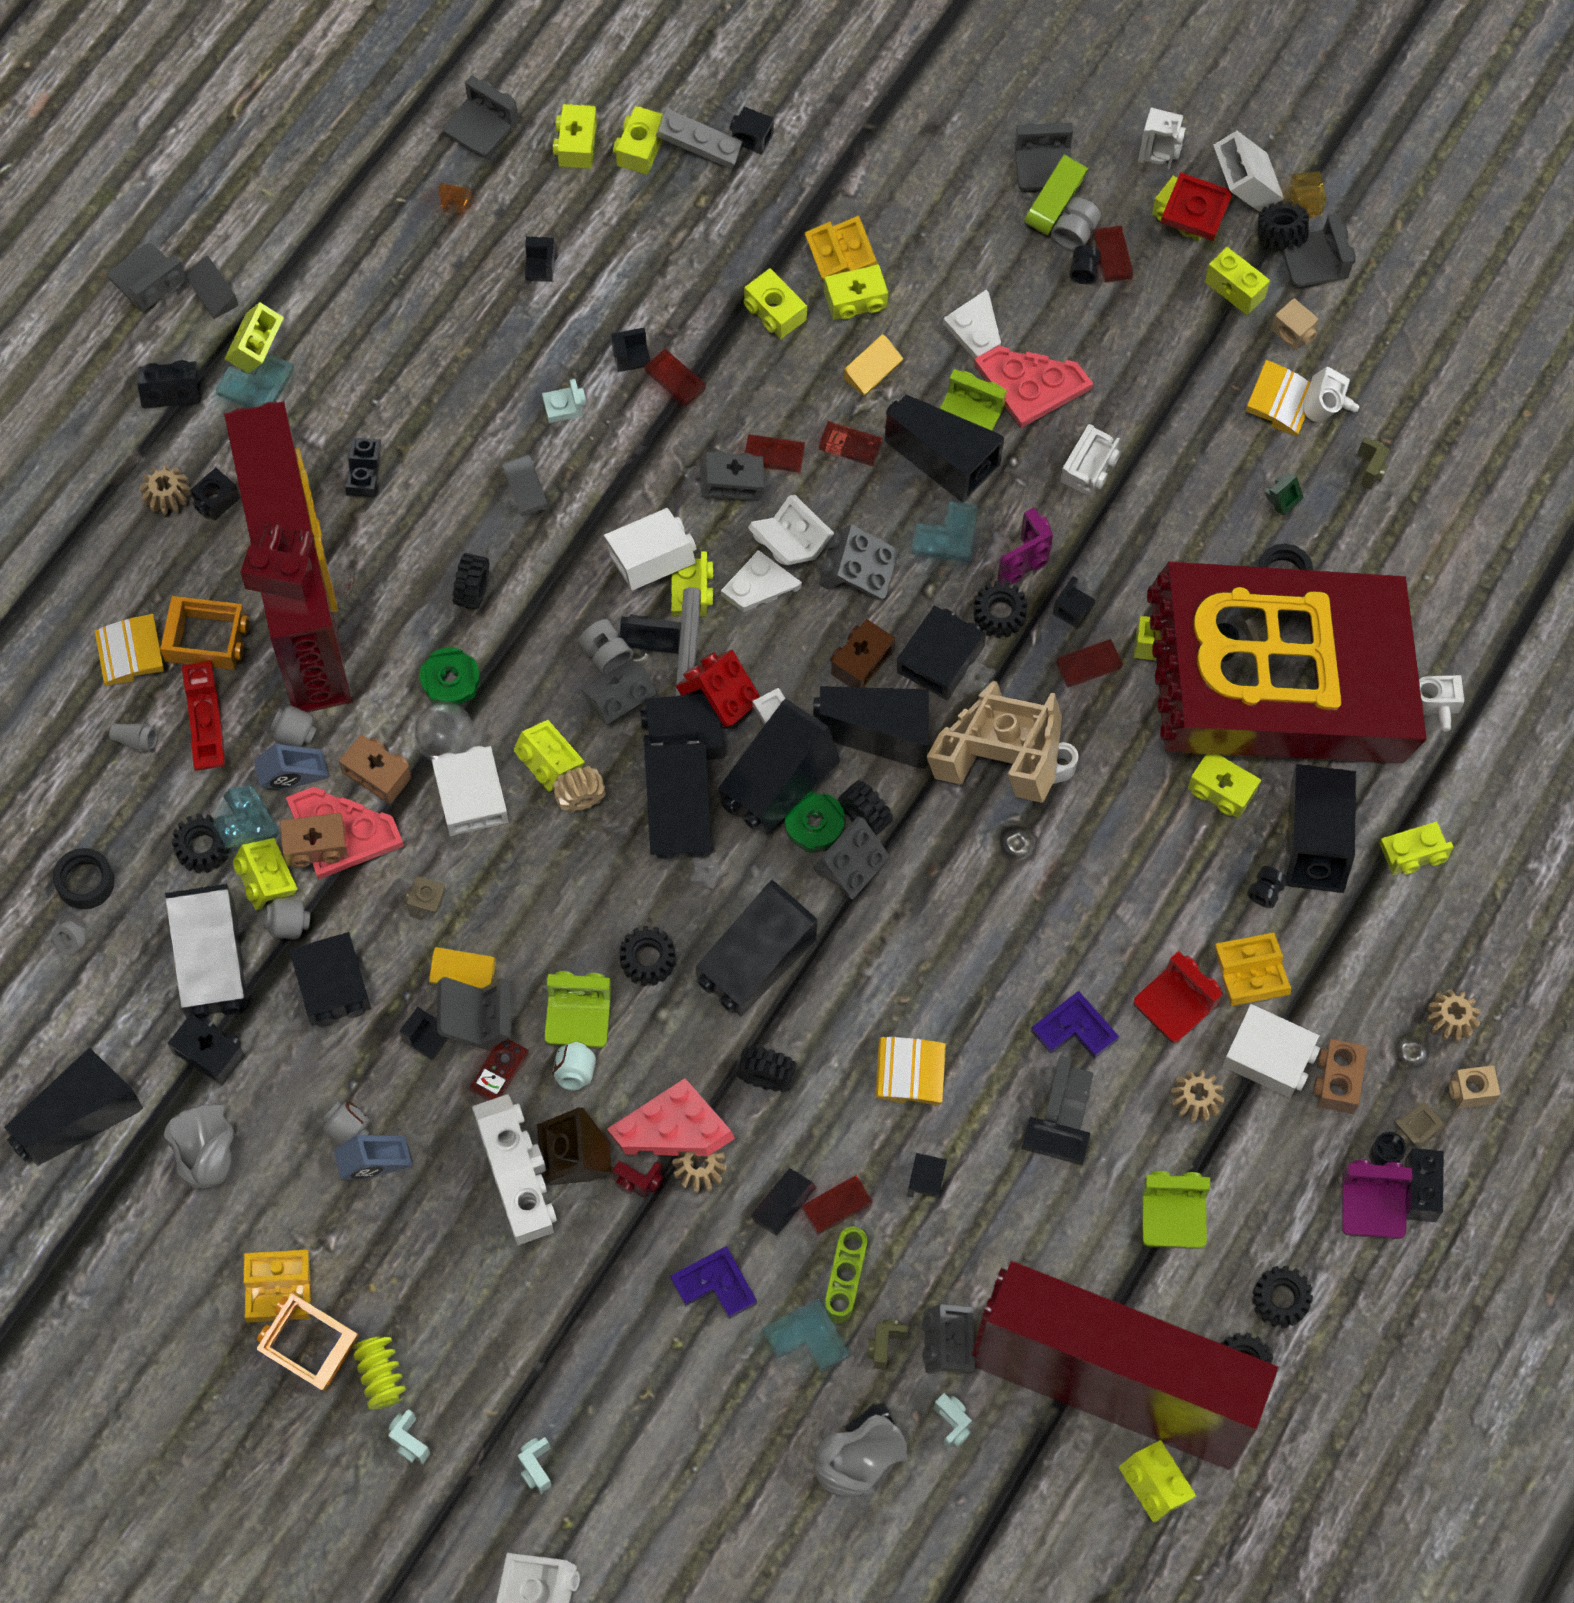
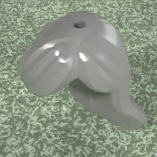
M200 1105L184 1110L172 1118L165 1127V1141L175 1153L178 1175L192 1188L205 1189L215 1187L224 1181L231 1166L230 1144L234 1138V1129L223 1116L224 1105Z
M880 1415L868 1418L853 1432L829 1435L819 1443L815 1451V1474L818 1481L825 1490L839 1496L854 1497L867 1493L892 1464L908 1461L904 1435L889 1419Z

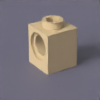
M1293 298L1275 314L1271 330L1296 351L1303 344L1308 345L1314 340L1318 333L1316 328L1319 319Z
M1494 1065L1459 1069L1456 1071L1451 1081H1449V1093L1451 1099L1456 1100L1457 1109L1495 1104L1501 1094ZM1466 1083L1476 1084L1479 1092H1471L1467 1088Z

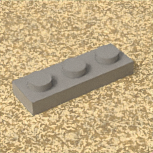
M667 108L662 114L656 137L730 169L736 163L742 141Z

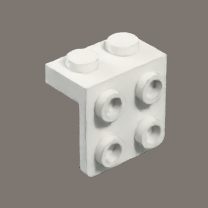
M790 495L774 518L753 521L748 526L755 540L765 545L773 553V557L784 565L816 560L835 534L796 495Z

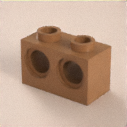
M1330 1039L1326 1048L1320 1049L1317 1066L1322 1067L1321 1078L1316 1077L1313 1095L1318 1096L1317 1107L1351 1114L1355 1113L1360 1102L1367 1046ZM1340 1056L1345 1058L1348 1066L1338 1065L1334 1057ZM1330 1086H1339L1343 1090L1344 1095L1338 1096L1333 1094Z

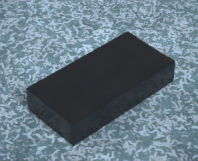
M1030 1116L1021 1149L1083 1165L1091 1133Z
M789 1168L750 1217L756 1224L777 1236L816 1187L812 1181Z

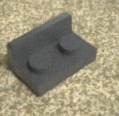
M938 1304L926 1309L922 1319V1328L925 1334V1347L923 1349L925 1372L929 1374L938 1371L966 1374L974 1372L975 1357L972 1356L974 1349L973 1308Z

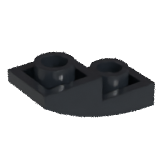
M352 438L348 456L349 469L345 485L346 495L375 497L381 439Z

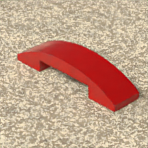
M212 661L182 665L192 738L191 749L194 770L200 771L224 767L225 754L222 724Z

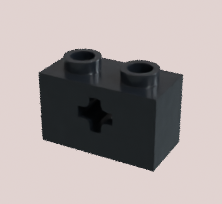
M190 1014L170 1039L168 1045L173 1054L223 1086L245 1057L240 1047L242 1043L230 1033L222 1035L216 1031V1025L203 1016L198 1019ZM204 1045L208 1047L214 1046L212 1050L209 1048L203 1050Z
M1412 1148L1405 1158V1167L1412 1168V1181L1406 1189V1220L1436 1222L1443 1213L1444 1151Z

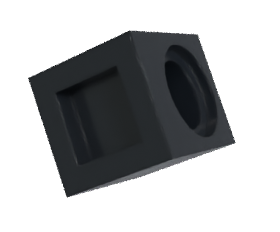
M744 106L739 116L735 115L729 129L732 131L733 138L742 141L741 147L762 155L774 135V118Z
M216 467L190 489L194 500L192 502L194 508L201 515L205 516L207 514L214 521L240 499L236 484ZM211 494H219L215 498H208Z

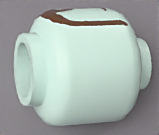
M572 1042L558 1049L552 1071L554 1079L562 1088L576 1091L587 1086L593 1077L596 1063L595 1055L586 1045L580 1042Z

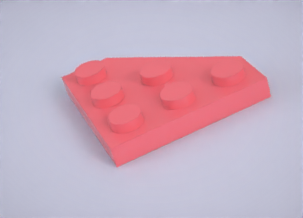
M997 346L974 359V366L986 382L997 383L1007 390L1005 408L1020 428L1025 427L1093 388V382L1078 362L1066 360V362L1050 360L1049 356L1031 352L1021 354L1009 351L1010 348Z
M311 787L286 797L294 819L335 813L342 814L345 824L348 858H343L336 863L313 862L312 865L318 880L404 847L400 833L391 815L383 812L377 813L357 802L327 794L325 790L317 787ZM317 839L312 840V845L316 844Z
M686 1078L607 1128L610 1137L625 1155H637L638 1151H653L654 1155L679 1156L680 1152H695L696 1156H710L735 1139L729 1127Z

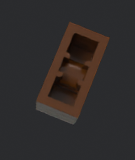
M868 619L861 626L856 625L851 630L847 638L849 641L843 648L838 647L830 658V662H832L831 675L849 687H865L894 651L895 637Z

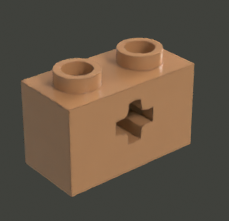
M362 734L339 760L341 771L344 775L389 805L412 778L409 763L399 754L393 756L385 750L384 745L377 739L371 738L369 740Z
M341 813L280 821L283 855L287 866L306 867L313 862L336 863L343 858H348L345 824ZM317 839L316 844L312 845V840Z

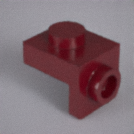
M618 1161L612 1170L613 1180L616 1181L615 1185L628 1194H631L633 1191L645 1199L650 1191L653 1193L657 1191L664 1178L661 1175L662 1165L658 1162L654 1163L647 1176L621 1161Z

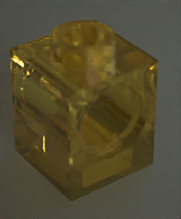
M1321 172L1293 174L1289 186V194L1293 206L1298 203L1301 205V208L1305 207L1307 213H1309V218L1322 215L1327 198Z

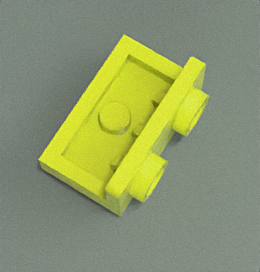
M1161 1440L1134 1453L1119 1466V1470L1153 1522L1160 1520L1167 1513L1196 1497L1195 1492Z

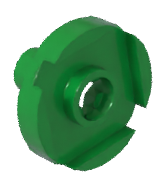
M455 647L438 649L429 655L430 658L425 664H422L419 673L420 683L424 694L432 704L456 706L475 697L480 683L479 668L475 659L463 653V650ZM452 671V674L455 676L458 675L453 682H447L441 678L446 677V672Z
M810 791L785 816L786 834L796 846L803 848L808 853H815L830 848L844 831L843 808L837 799L830 794H814V791ZM812 815L814 818H818L820 816L822 818L820 826L808 825V817Z

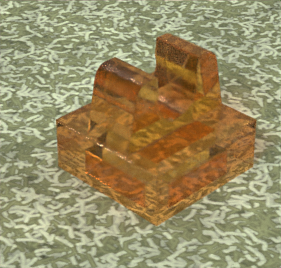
M440 183L438 194H441V209L448 210L449 203L454 200L457 203L456 212L463 213L468 200L471 201L473 190Z

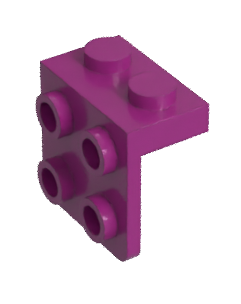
M1034 507L1024 512L1020 537L1023 545L1000 558L997 581L1000 580V586H1003L1005 581L1010 582V585L1018 582L1025 573L1032 569L1037 571L1043 568L1049 561L1053 533L1050 530L1051 527L1047 518L1043 514L1039 515Z
M1355 1160L1352 1163H1348L1342 1173V1232L1350 1236L1402 1239L1406 1235V1189L1412 1181V1168L1403 1167V1164L1397 1162L1385 1163L1384 1166L1371 1165V1162L1367 1160Z

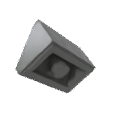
M208 255L202 258L185 275L187 281L213 319L238 306L235 293Z

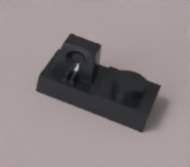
M630 614L629 617L622 616L620 638L624 639L629 647L679 652L681 622L658 619L650 620L648 616Z

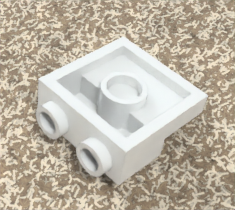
M507 1553L496 1603H569L571 1592L576 1591L580 1583V1575L576 1571L577 1566L567 1560Z

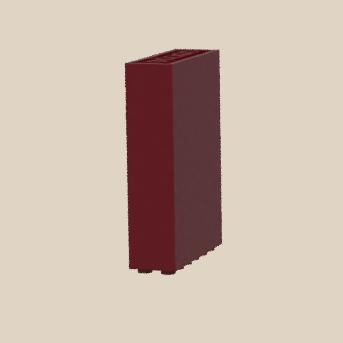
M1012 1260L1007 1270L1001 1268L991 1299H988L984 1309L972 1356L976 1357L975 1368L1153 1440H1161L1163 1444L1228 1470L1256 1432L1279 1369L1276 1365Z

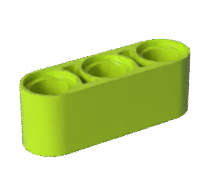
M1064 154L1029 210L1024 223L1049 236L1068 202L1082 183L1089 168Z
M858 1227L845 1228L838 1239L825 1298L826 1317L834 1323L848 1321L854 1310L867 1248V1236ZM848 1239H856L860 1242L861 1247L857 1250H849L845 1247L844 1242ZM842 1269H849L854 1273L855 1277L852 1280L843 1281L838 1277L837 1273ZM840 1299L847 1303L848 1308L845 1311L837 1312L831 1308L830 1304L834 1300Z

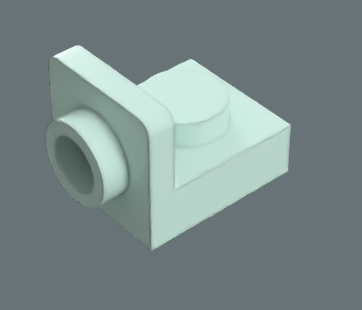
M575 379L570 380V388L542 393L549 423L582 417V405H586L583 388H577Z

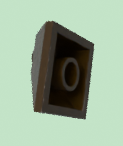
M578 1107L537 1124L538 1147L546 1171L540 1174L543 1177L545 1186L591 1182L612 1173L610 1143L584 1108Z

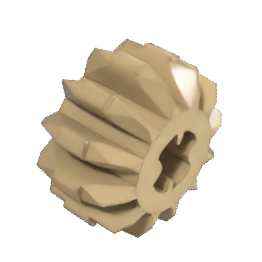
M165 464L161 471L153 467V475L144 474V483L140 484V491L143 494V503L149 506L151 511L156 513L161 509L162 514L166 516L170 509L178 513V505L187 506L188 501L186 497L191 494L190 487L188 486L189 481L185 474L181 475L177 467L170 471L169 467Z
M590 766L584 768L577 767L572 771L567 770L566 774L559 775L557 777L558 780L553 783V792L557 804L560 805L561 810H566L569 813H573L576 810L582 812L586 808L591 809L592 805L599 804L606 795L601 774H599L597 769H593Z
M1452 988L1446 992V996L1438 993L1434 998L1435 1002H1431L1428 1006V1011L1431 1014L1428 1015L1427 1022L1435 1024L1432 1028V1033L1443 1032V1041H1446L1450 1035L1455 1043L1460 1042L1462 1036L1468 1039L1473 1034L1472 1029H1477L1480 1021L1476 1018L1481 1014V1009L1472 1007L1476 1002L1475 998L1464 999L1465 990L1461 991L1458 996L1455 995Z
M1203 1069L1199 1071L1197 1077L1191 1070L1186 1072V1079L1178 1077L1175 1082L1177 1087H1173L1170 1093L1175 1097L1172 1101V1107L1181 1108L1179 1112L1180 1118L1185 1117L1186 1114L1191 1115V1123H1195L1198 1116L1204 1123L1208 1122L1209 1114L1217 1116L1220 1111L1218 1106L1224 1103V1098L1219 1095L1223 1091V1086L1213 1085L1216 1080L1215 1075L1210 1076L1208 1079L1204 1078L1205 1071ZM1194 1092L1200 1093L1201 1101L1195 1100Z
M680 1152V1158L673 1159V1166L678 1168L674 1172L675 1178L683 1179L682 1187L684 1189L693 1184L694 1193H699L700 1185H704L705 1189L710 1192L712 1190L710 1181L720 1184L722 1178L719 1174L726 1173V1165L722 1163L725 1160L724 1153L714 1152L710 1156H696L695 1152ZM702 1162H705V1169L703 1167H699L697 1170L694 1169V1163L700 1165Z

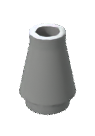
M114 723L110 728L109 737L111 741L119 742L144 753L145 751L153 750L155 747L157 730L151 727L149 723Z

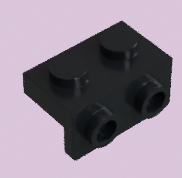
M179 360L172 364L162 365L149 363L139 367L137 386L141 407L154 408L198 403V369L196 361Z

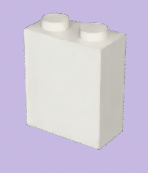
M1238 131L1213 144L1228 187L1233 194L1259 212H1262L1263 207L1269 208V204H1276L1284 199L1267 152Z
M668 508L604 535L609 556L631 590H635L695 564L693 551L696 550L695 542L690 534L686 535L684 533V526L678 516L674 518Z
M476 746L470 748L467 752L459 754L445 753L432 760L449 836L509 823L491 746L485 748L483 746Z
M1251 1004L1222 1067L1291 1098L1295 1089L1301 1091L1309 1074L1303 1071L1307 1062L1313 1065L1321 1049L1316 1046L1320 1035Z

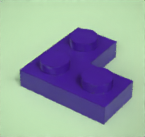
M1077 991L1031 1027V1032L1050 1054L1075 1036L1095 1059L1119 1039L1116 1032L1080 991Z
M727 1246L670 1276V1280L685 1307L712 1292L715 1293L728 1319L757 1304L756 1298Z

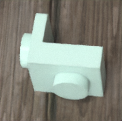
M943 1393L935 1401L933 1409L954 1429L945 1438L943 1443L949 1449L953 1444L959 1447L971 1435L968 1429L971 1426L972 1420L964 1413L966 1408L956 1397L952 1396L949 1398Z
M408 1409L404 1415L398 1414L389 1426L391 1432L388 1436L391 1442L399 1447L396 1452L410 1463L416 1459L423 1464L430 1455V1451L427 1446L407 1433L416 1420L414 1413Z
M545 1437L540 1441L535 1438L527 1442L521 1448L522 1453L518 1455L519 1462L525 1469L520 1473L530 1489L537 1487L541 1494L552 1487L550 1479L536 1460V1458L550 1449L549 1442Z

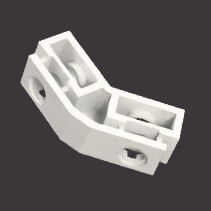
M509 1094L472 1106L493 1176L517 1245L554 1233L552 1223L557 1221L551 1203L545 1205L542 1194L546 1193L547 1189L542 1175L535 1176V1174L546 1171L545 1163L538 1144L532 1145L527 1130L521 1132L519 1123L525 1121L519 1103L513 1105ZM528 1203L535 1205L531 1210L521 1209L523 1205Z

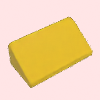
M882 334L844 369V380L865 397L903 361V357L889 339Z
M435 947L429 983L438 984L440 979L447 977L483 989L493 982L496 968L495 958Z

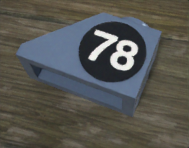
M274 744L254 759L260 787L285 790L329 777L323 751L319 749Z
M356 1135L334 1150L341 1180H366L412 1166L405 1136Z

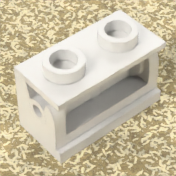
M1150 108L1143 132L1138 162L1143 163L1147 161L1155 164H1165L1166 161H1169L1167 169L1170 170L1173 159H1179L1182 149V142L1186 128L1181 127L1183 115Z
M1088 424L1062 469L1060 482L1091 497L1096 488L1101 489L1108 476L1106 470L1109 465L1114 467L1121 454V451L1117 450L1120 438L1117 437L1114 444H1112L1114 439L1110 435Z

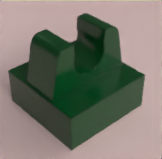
M1290 473L1283 478H1276V484L1272 488L1266 487L1264 489L1266 497L1273 503L1275 511L1282 515H1285L1304 498L1297 476Z

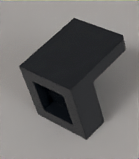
M526 236L525 280L553 282L556 255L554 238Z
M645 328L611 334L612 350L618 372L649 367L651 365L646 344Z
M1072 576L1055 601L1053 615L1078 629L1094 606L1095 599L1076 588L1078 578Z
M419 1007L415 1009L399 1031L404 1043L431 1060L435 1058L449 1039L438 1033L437 1019Z
M916 1153L907 1197L913 1198L914 1192L938 1197L947 1160Z

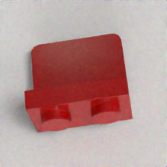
M733 649L719 655L715 652L706 655L700 660L702 665L694 666L683 673L685 678L676 685L680 695L702 689L725 727L732 726L753 708V701L760 697Z
M1177 951L1170 958L1167 968L1143 989L1133 1001L1134 1006L1172 1043H1178L1219 1005L1223 995L1219 984L1211 977L1206 978L1198 970L1197 963L1190 956H1184L1180 951Z

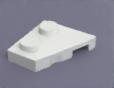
M987 290L943 318L944 326L974 359L997 346H1001L991 299Z
M758 550L721 590V596L744 613L756 608L761 603H769L778 599V596L791 590L793 592L799 591L802 588V582Z

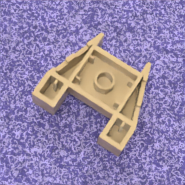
M992 681L978 695L979 700L969 710L964 709L958 715L959 720L951 728L945 727L936 738L927 755L934 778L962 785L977 756L1013 764L1008 777L1015 797L1043 803L1055 780L1062 722V714L1055 693H1050L1045 705L1002 697L998 683Z

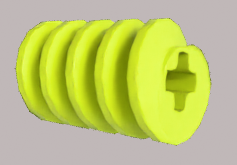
M391 1337L369 1338L356 1343L352 1347L356 1349L353 1354L355 1360L360 1362L357 1366L358 1372L364 1374L360 1379L361 1383L368 1386L365 1388L364 1394L367 1398H371L367 1403L368 1408L371 1410L383 1409L399 1403L402 1399L398 1395L406 1390L405 1386H395V1383L403 1378L402 1374H392L391 1372L399 1366L398 1361H388V1358L396 1353L395 1349H385L384 1347L392 1342Z

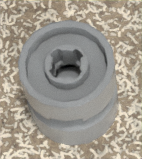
M1078 197L1070 199L1062 216L1051 231L1053 239L1060 246L1070 251H1074L1077 246L1085 245L1091 236L1090 231L1095 229L1101 219L1099 209L1086 199Z
M607 619L597 621L589 626L578 639V644L587 656L593 657L592 662L602 675L617 668L633 656L631 648L624 639L618 638V631Z

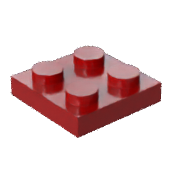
M1180 172L1160 223L1214 241L1233 193L1228 188Z

